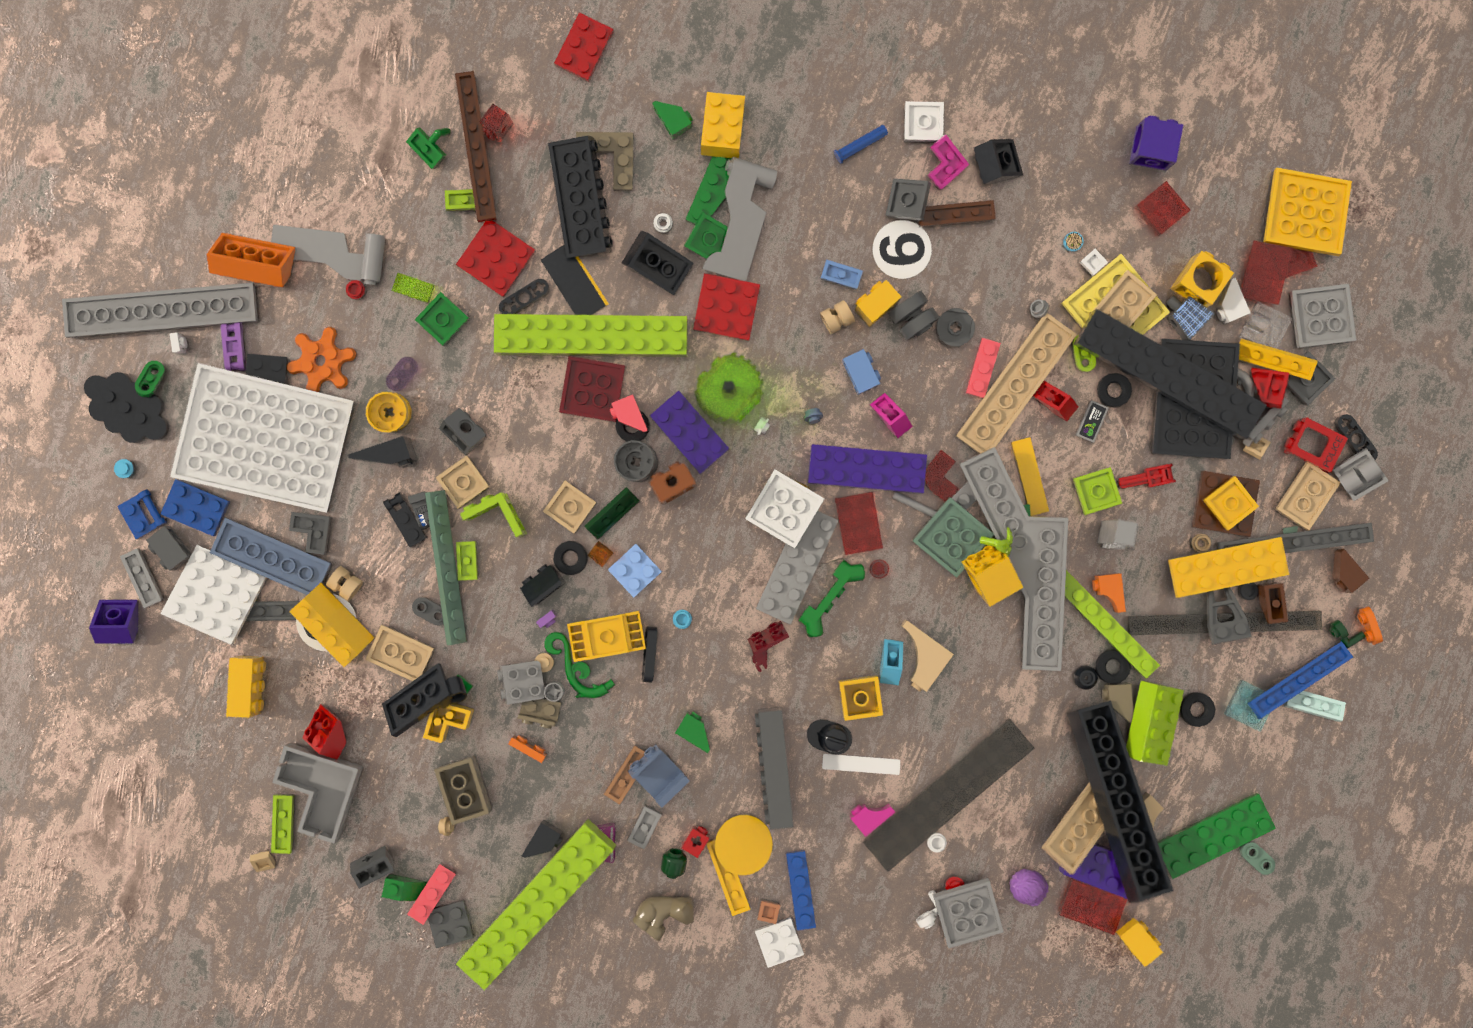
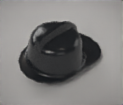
M823 719L814 721L807 730L808 742L812 747L827 753L843 754L852 744V735L849 729L832 721Z

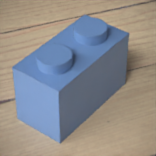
M863 349L843 358L844 367L858 395L880 385L879 380H881L878 370H874L871 365L873 360L869 352L866 353Z

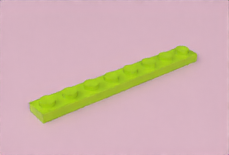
M1066 570L1065 598L1147 679L1160 665Z

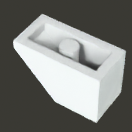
M1236 278L1227 282L1217 304V316L1220 321H1223V324L1250 314Z

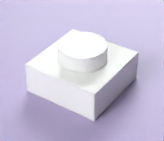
M1096 249L1092 250L1080 261V264L1092 276L1108 263Z
M170 333L172 353L178 355L186 354L185 348L188 347L184 335Z

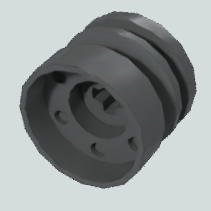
M631 440L623 443L617 449L614 455V466L621 477L632 482H643L649 480L655 474L658 468V458L651 446L640 441ZM635 458L642 460L639 462L640 466L633 464L636 462Z

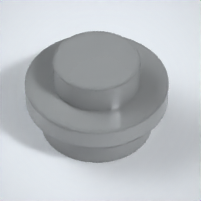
M1040 299L1035 300L1030 306L1031 315L1035 318H1042L1049 310L1048 303Z

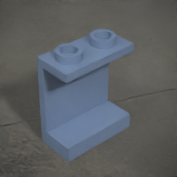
M657 745L649 747L644 752V756L639 761H634L628 770L630 776L639 782L661 808L690 782L688 777Z

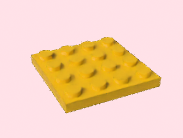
M1275 168L1263 243L1340 256L1343 248L1352 181Z

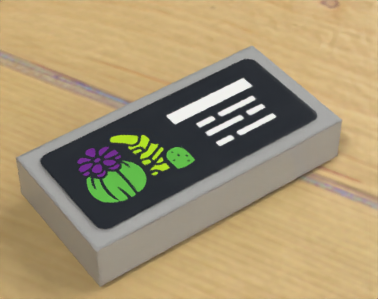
M1090 400L1075 436L1094 443L1109 407Z

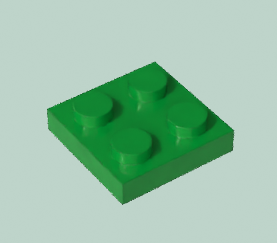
M702 212L684 247L707 259L711 254L721 252L728 226Z
M440 292L415 318V321L442 346H445L470 318Z

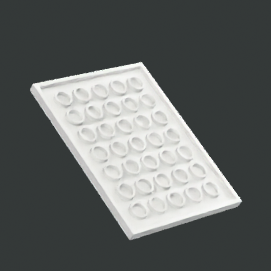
M198 363L170 477L327 513L354 401Z

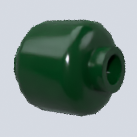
M669 849L662 856L661 871L671 879L682 876L686 870L687 856L680 849Z

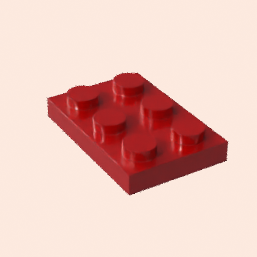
M579 12L554 65L589 82L614 32L613 28Z

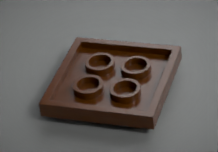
M1201 471L1192 524L1193 528L1251 537L1255 510L1230 530H1226L1203 501L1208 495L1232 478V475ZM1236 476L1254 501L1257 502L1260 480Z

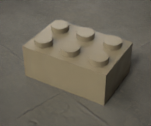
M475 755L439 766L434 770L452 825L489 814L492 811Z

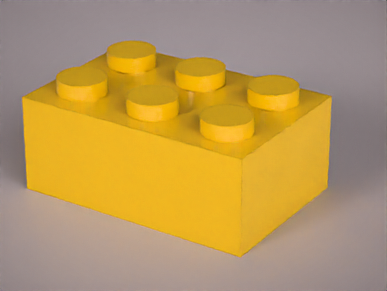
M707 92L701 155L739 158L745 96Z
M240 655L229 658L226 717L250 718L261 714V711H263L264 700L261 698L262 692L265 689V681L262 679L263 673L266 670V662L263 661L264 656Z

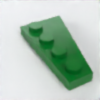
M712 156L685 221L695 225L702 212L712 217L726 199L725 188L729 176L727 175L728 171H725L728 159L731 160L732 158Z

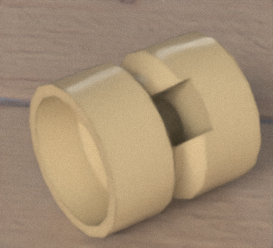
M844 300L835 304L834 309L828 308L820 312V316L831 335L841 330L842 325L847 327L855 322L854 316Z
M339 566L328 579L326 586L334 592L339 591V596L346 601H350L360 590L363 581L355 575L350 576V571L343 566Z

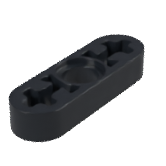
M544 279L534 280L503 299L499 304V311L501 314L519 313L545 297L550 290L549 284ZM537 284H545L544 292H535L536 297L533 298L532 293L528 289L531 288L534 291L538 288ZM528 293L530 296L529 301L521 303L519 301L520 294ZM514 298L516 302L520 305V307L518 308L516 305L512 306L511 312H508L507 310L503 311V309H505L506 303L508 305H512L514 303V301L512 300Z
M1348 414L1338 416L1335 420V427L1341 435L1348 438L1346 443L1354 454L1367 448L1374 460H1376L1378 457L1377 449L1355 419ZM1343 420H1348V427H1342ZM1355 433L1361 437L1359 444L1352 442V435Z
M646 627V649H644L642 682H653L657 627Z

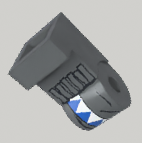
M425 491L408 496L421 530L430 527L425 496L427 492Z

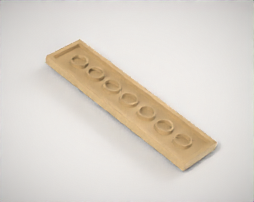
M1048 313L1043 316L955 437L979 454L996 447L1077 334Z

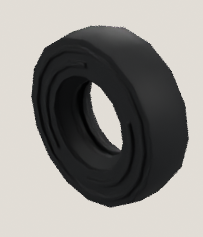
M1111 373L1100 380L1097 394L1100 401L1106 406L1120 407L1131 398L1132 385L1124 375ZM1111 383L1120 385L1122 392L1119 397L1114 398L1108 394L1107 389Z
M640 411L649 432L650 424L648 417L644 412ZM618 418L616 419V432L626 442L631 440L641 441L648 434V432L643 433L639 430L635 433H630L626 430L625 425L619 423Z
M567 541L561 543L556 548L553 561L559 572L565 575H575L585 568L588 555L586 549L581 544ZM567 551H574L577 554L578 561L575 565L569 566L565 564L563 556Z
M1114 649L1106 650L1100 654L1095 665L1100 679L1110 684L1121 683L1128 677L1131 670L1130 663L1119 651ZM1115 659L1120 663V670L1116 674H1110L1106 670V664L1109 660Z
M1194 692L1183 698L1180 714L1189 725L1201 727L1212 721L1216 709L1214 702L1209 696L1204 693ZM1196 702L1202 703L1205 709L1200 717L1193 716L1190 711L1192 704Z

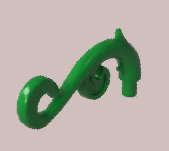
M553 632L546 637L544 647L550 654L557 655L562 653L561 649L557 650L553 647L555 640L560 639L564 644L565 672L570 685L578 693L575 696L576 698H599L609 693L608 690L615 686L612 679L605 684H592L593 688L582 685L577 680L575 673L580 671L579 679H586L591 672L590 666L583 661L572 665L570 645L564 634Z

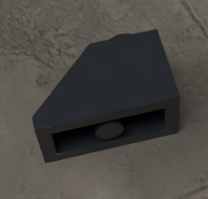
M543 820L523 852L522 857L527 858L550 852L554 846L558 848L563 840V837H561L563 831Z

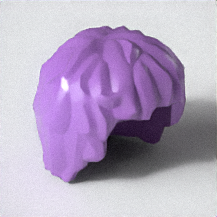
M1022 869L1019 872H1015L1012 875V879H1010V891L1013 897L1022 904L1038 906L1046 898V893L1049 892L1048 883L1045 878L1035 870Z

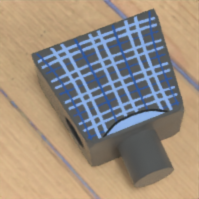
M1173 295L1166 302L1173 310L1167 319L1182 340H1191L1215 315L1213 311L1190 296L1181 302Z

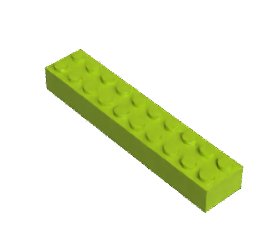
M494 314V353L496 355L687 357L688 319L687 316Z
M587 819L461 956L456 965L485 990L612 853L617 844L606 836L593 822Z

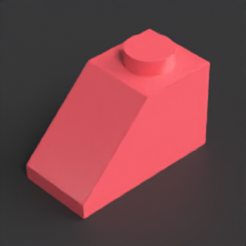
M633 395L611 403L613 408L610 409L613 419L618 418L619 423L643 433L648 432Z

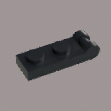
M401 492L395 494L394 498L383 501L384 506L389 511L410 548L427 539L426 534L420 529L415 515ZM400 504L402 508L396 511L394 506Z

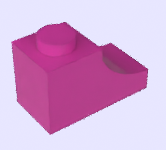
M886 393L870 404L887 428L897 438L913 427L906 414Z
M889 803L881 808H869L863 804L862 806L857 805L851 810L850 818L866 837L893 815L895 811Z

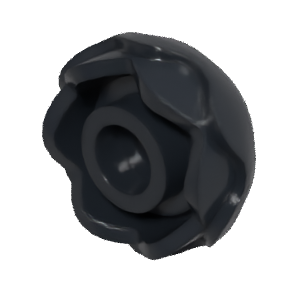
M1087 665L1081 666L1074 673L1075 684L1084 690L1093 688L1098 681L1096 670Z

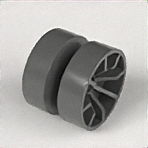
M922 291L917 292L888 313L895 324L905 320L908 321L900 329V332L907 341L933 327L932 324L940 318L933 307L922 311V308L928 303V299Z

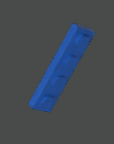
M805 850L787 852L786 857L797 930L816 928Z

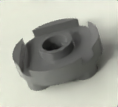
M960 308L947 310L940 316L936 324V333L939 340L950 347L965 345L975 332L974 320L967 311ZM954 323H958V327H961L956 333L950 329V326H953Z

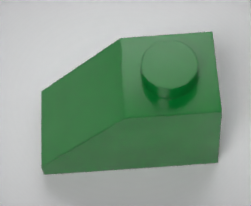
M658 101L652 102L654 111L673 140L692 128L691 121H693V118L688 111L684 112L682 107Z
M694 711L692 713L687 712L675 734L708 753L710 745L704 721L701 720L702 716Z
M389 874L385 878L381 897L397 901H416L428 881Z

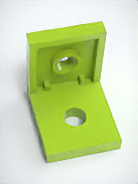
M501 492L495 496L487 495L480 499L481 503H472L464 507V512L460 513L463 521H471L500 506L515 537L521 538L527 535L507 493Z

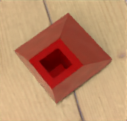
M320 704L309 726L305 729L302 738L318 754L338 760L347 743L341 721L324 705Z

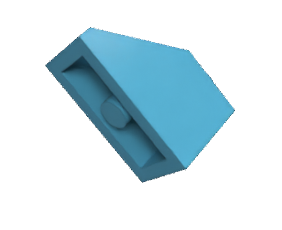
M884 639L879 683L899 685L903 666V642Z

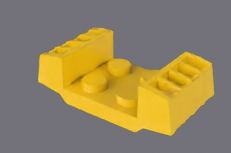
M639 611L567 624L574 662L646 649Z

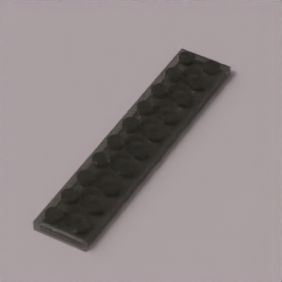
M1008 718L863 840V843L889 872L1035 748L1012 720Z

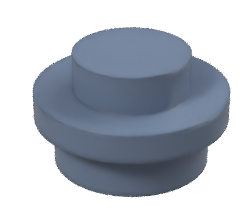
M819 408L805 411L804 420L810 424L818 423L823 418V413L820 412Z

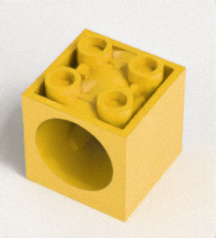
M1201 251L1191 257L1170 289L1184 299L1190 296L1204 306L1209 307L1215 302L1234 272L1230 270L1231 268L1227 264L1216 261L1211 253ZM1195 268H1202L1210 274L1212 278L1211 289L1202 290L1195 284L1193 278Z
M987 545L983 550L969 555L962 561L976 592L989 607L1023 588L1009 557L1005 553L998 551L994 546Z

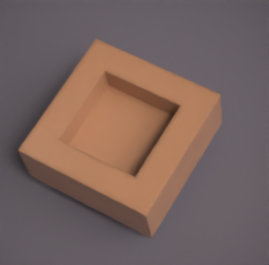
M761 899L757 920L776 924L780 904Z

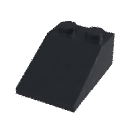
M640 231L623 259L622 264L668 293L675 295L692 267L693 262L651 234Z
M405 436L348 454L350 459L396 465L403 468L414 465L413 461L418 460L411 438Z

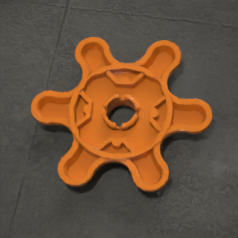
M326 327L318 341H312L304 333H299L295 337V343L300 347L302 355L298 360L288 362L286 369L292 375L304 373L308 377L307 390L319 392L321 384L325 381L332 382L339 389L345 388L348 384V379L341 372V366L345 362L353 361L356 358V351L351 347L345 349L336 347L335 338L337 337V331L333 327ZM323 355L325 363L322 366H318L316 359Z

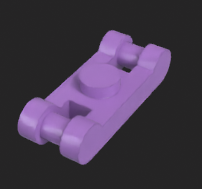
M240 322L221 324L225 370L233 371L239 369V371H246L247 363L244 353L243 324ZM230 332H235V336L229 337ZM237 356V362H232V357Z

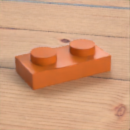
M514 735L508 743L510 746L540 763L545 760L547 753L544 752L545 749L537 744L532 746L527 743L528 739L521 735Z

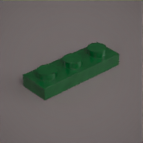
M627 487L624 488L585 525V528L598 540L639 502V499Z

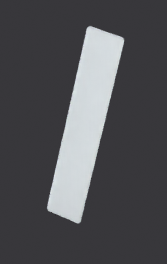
M823 754L822 769L899 775L900 760Z

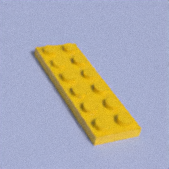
M1282 537L1168 560L1176 598L1289 575Z

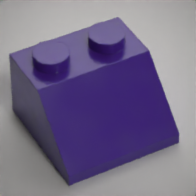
M99 600L89 626L95 644L134 643L138 632V600Z

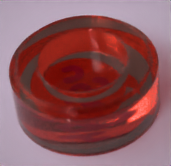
M877 559L870 564L869 571L873 577L880 579L888 574L889 566L884 560Z

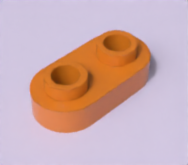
M1368 606L1360 609L1358 620L1365 628L1366 632H1364L1367 642H1371L1373 645L1383 642V637L1372 609Z

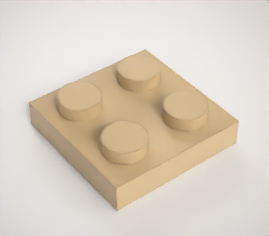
M467 455L436 477L457 509H460L490 487Z
M565 480L543 512L575 534L597 502Z

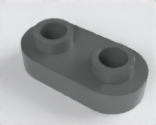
M425 597L417 598L413 602L412 610L414 614L434 625H444L441 605ZM421 603L425 606L423 611L418 608ZM437 612L442 616L440 620L435 617Z

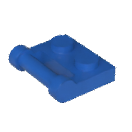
M148 489L141 491L136 496L117 506L135 539H140L167 523L160 516L150 498L151 494ZM142 500L155 521L152 524L140 504Z

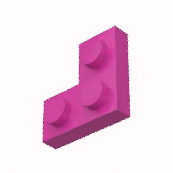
M943 135L930 147L941 163L928 174V177L939 190H942L970 165L947 135Z

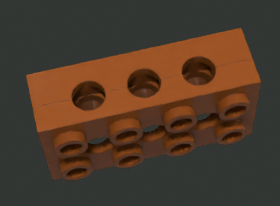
M678 461L669 466L670 471L666 473L661 471L651 477L653 480L649 483L662 504L665 505L697 487L685 463L680 464ZM676 478L677 484L674 487H669V481Z

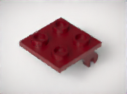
M781 621L771 623L765 630L755 632L747 639L753 653L752 661L759 672L762 671L760 665L767 669V650L789 638Z

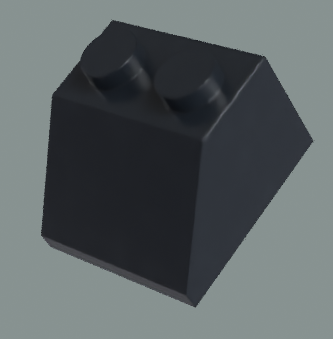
M991 139L974 147L975 159L978 162L983 184H995L1023 176L1014 139Z
M547 564L543 565L537 570L539 574L534 578L529 576L522 582L523 586L520 590L531 607L537 606L566 583L552 564L549 566Z

